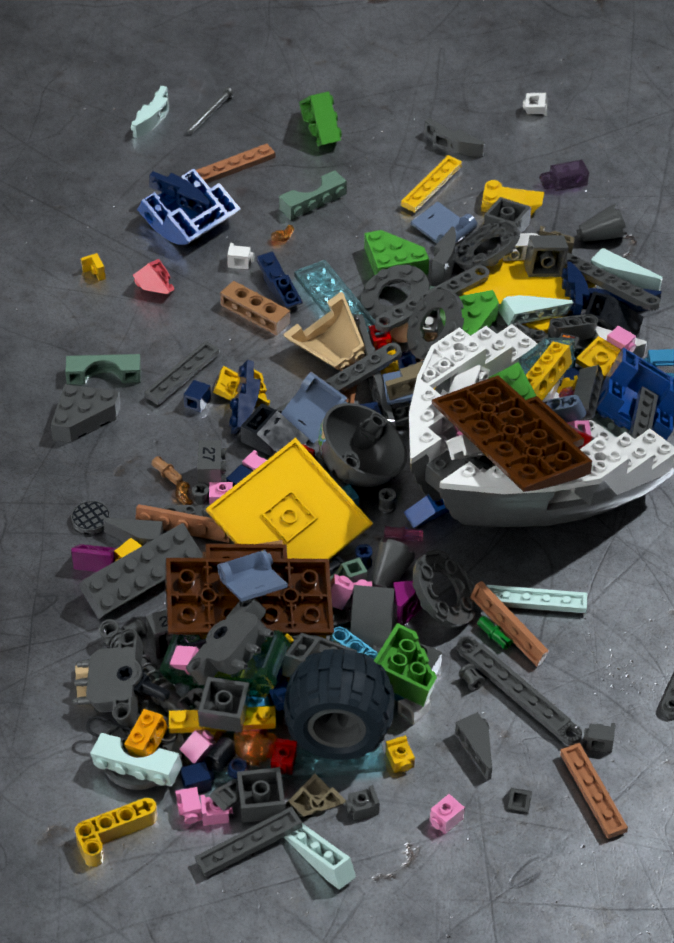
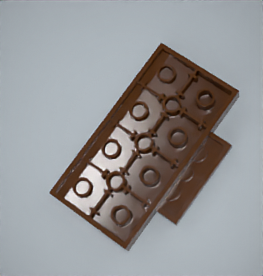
M499 375L432 399V405L523 492L560 485L591 474L592 460L578 448L583 445L584 438L538 396L525 400Z
M206 544L205 558H166L165 583L168 634L207 635L215 624L226 620V617L240 600L222 583L218 574V564L265 550L272 556V570L287 583L288 587L268 593L262 597H256L266 610L260 621L266 628L273 631L274 635H300L301 633L307 635H334L329 559H287V544Z

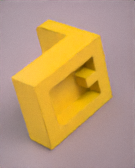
M97 253L81 258L84 273L92 271V274L96 275L99 281L106 279L104 265Z

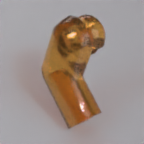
M288 225L285 230H277L271 234V239L273 241L286 242L290 239L295 228L292 225Z
M184 481L177 484L175 498L182 505H192V500L186 495L190 485Z

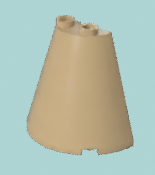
M341 291L327 302L331 310L329 313L304 331L296 324L283 335L288 341L337 370L342 371L365 357V346L345 296Z

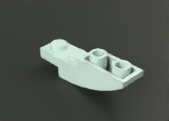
M161 86L158 92L155 93L153 101L149 105H143L142 109L138 111L135 121H132L131 124L133 138H138L151 131L167 115L169 111L167 87Z

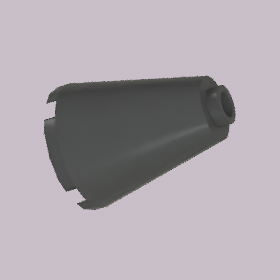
M617 204L607 207L579 225V229L576 230L579 240L582 239L584 242L626 237L627 232L623 233V228H626L621 211L620 209H615Z
M381 539L376 548L371 580L372 587L393 588L394 582L400 580L414 561L415 553L414 551L410 553L408 551L409 547L399 541L387 539L386 542H382L383 539Z

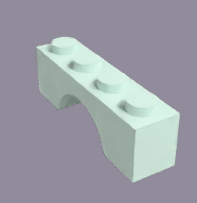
M105 733L100 734L90 753L94 765L100 769L114 770L119 774L132 775L140 780H150L158 785L173 786L182 767L178 753L160 748L147 757H131L124 752L121 738Z

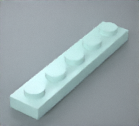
M487 585L506 607L586 613L587 593Z

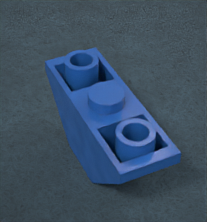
M427 495L404 513L415 529L450 511L446 509L443 499L437 502Z

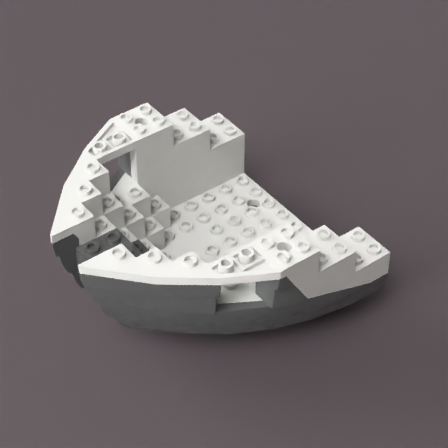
M513 324L498 334L485 326L471 336L459 327L433 344L418 373L409 410L411 473H414L415 481L418 485L420 484L421 490L425 495L428 494L432 500L437 502L443 499L446 509L450 511V515L466 526H552L584 520L614 510L645 495L671 477L674 472V446L651 429H648L636 439L626 432L616 438L593 419H588L591 436L595 439L580 450L592 460L591 474L560 485L523 492L494 463L490 464L482 457L451 460L446 440L457 437L454 425L432 405V399L448 394L454 377L477 365L490 369L489 377L519 362L526 375L537 362L539 344ZM556 392L553 399L563 396Z

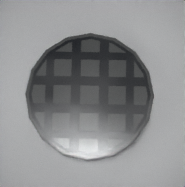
M98 501L80 503L72 512V524L78 532L83 534L84 532L89 534L100 533L104 530V518H110V511L106 505Z

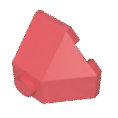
M159 259L148 263L133 274L134 282L143 290L163 294L174 291L173 285H169L168 282L171 278L170 274Z

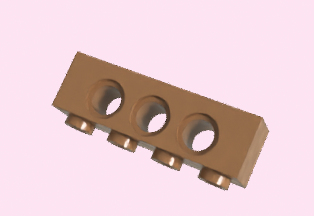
M232 281L220 292L221 306L275 335L281 333L290 324V310L242 284Z

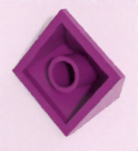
M85 544L74 546L71 548L74 570L98 572L115 561L114 551L117 548Z
M413 581L394 582L393 612L395 624L399 623L406 626L422 609L421 602L413 588Z

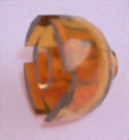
M242 730L241 733H234L235 752L241 759L246 760L248 765L258 766L260 762L267 761L272 757L277 744V736L275 734L266 732V736L260 734V731Z

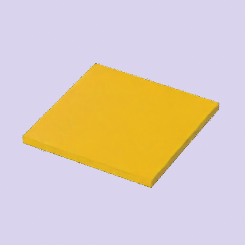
M297 438L289 442L206 508V512L234 544H259L282 540L283 544H287V559L331 560L373 525V522Z

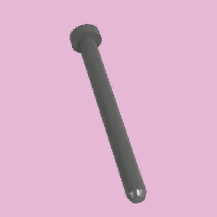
M226 87L223 90V94L187 129V134H192L227 98L231 99L234 96V91Z

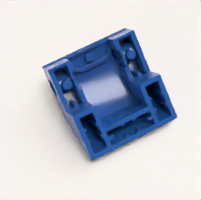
M195 169L185 173L181 178L193 184L210 201V209L201 214L178 205L177 198L165 193L157 195L155 192L144 198L137 208L139 213L158 234L178 245L190 243L240 211V207L220 183L210 188Z
M623 347L602 384L596 410L603 418L608 417L613 420L614 424L618 427H625L630 430L638 391L643 386L658 395L652 430L667 440L673 432L674 378Z

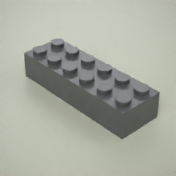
M182 523L85 578L78 586L97 618L100 619L164 582L166 558H202V553L186 526Z

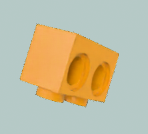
M143 709L124 744L131 757H147L156 751L168 729L162 714Z

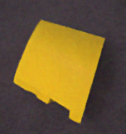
M223 365L212 393L231 401L238 394L237 389L240 383L238 373ZM254 369V378L260 379V390L255 406L259 407L261 403L269 406L270 400H267L265 394L267 389L263 382V375Z

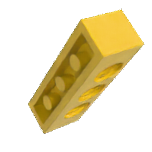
M553 341L526 374L536 396L541 400L546 397L572 364L570 345Z

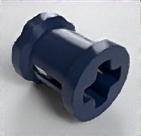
M367 544L358 545L355 548L356 559L360 558L367 570L372 566V547Z

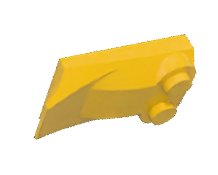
M490 180L485 184L481 212H487L502 197L530 206L532 218L533 213L543 204L544 192L503 187L499 181Z

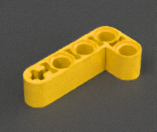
M143 798L78 823L75 827L76 840L85 863L90 867L101 865L104 861L102 844L155 824L158 819L156 802L151 798Z

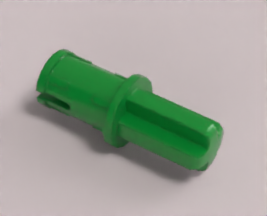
M486 616L479 618L477 625L488 634L490 640L493 639L503 650L508 649L507 644L511 646L513 640L501 631L500 626H496Z

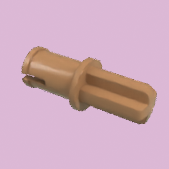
M160 456L152 460L151 465L161 473L162 477L168 478L175 485H179L183 481L182 475L174 469L172 464L166 463Z

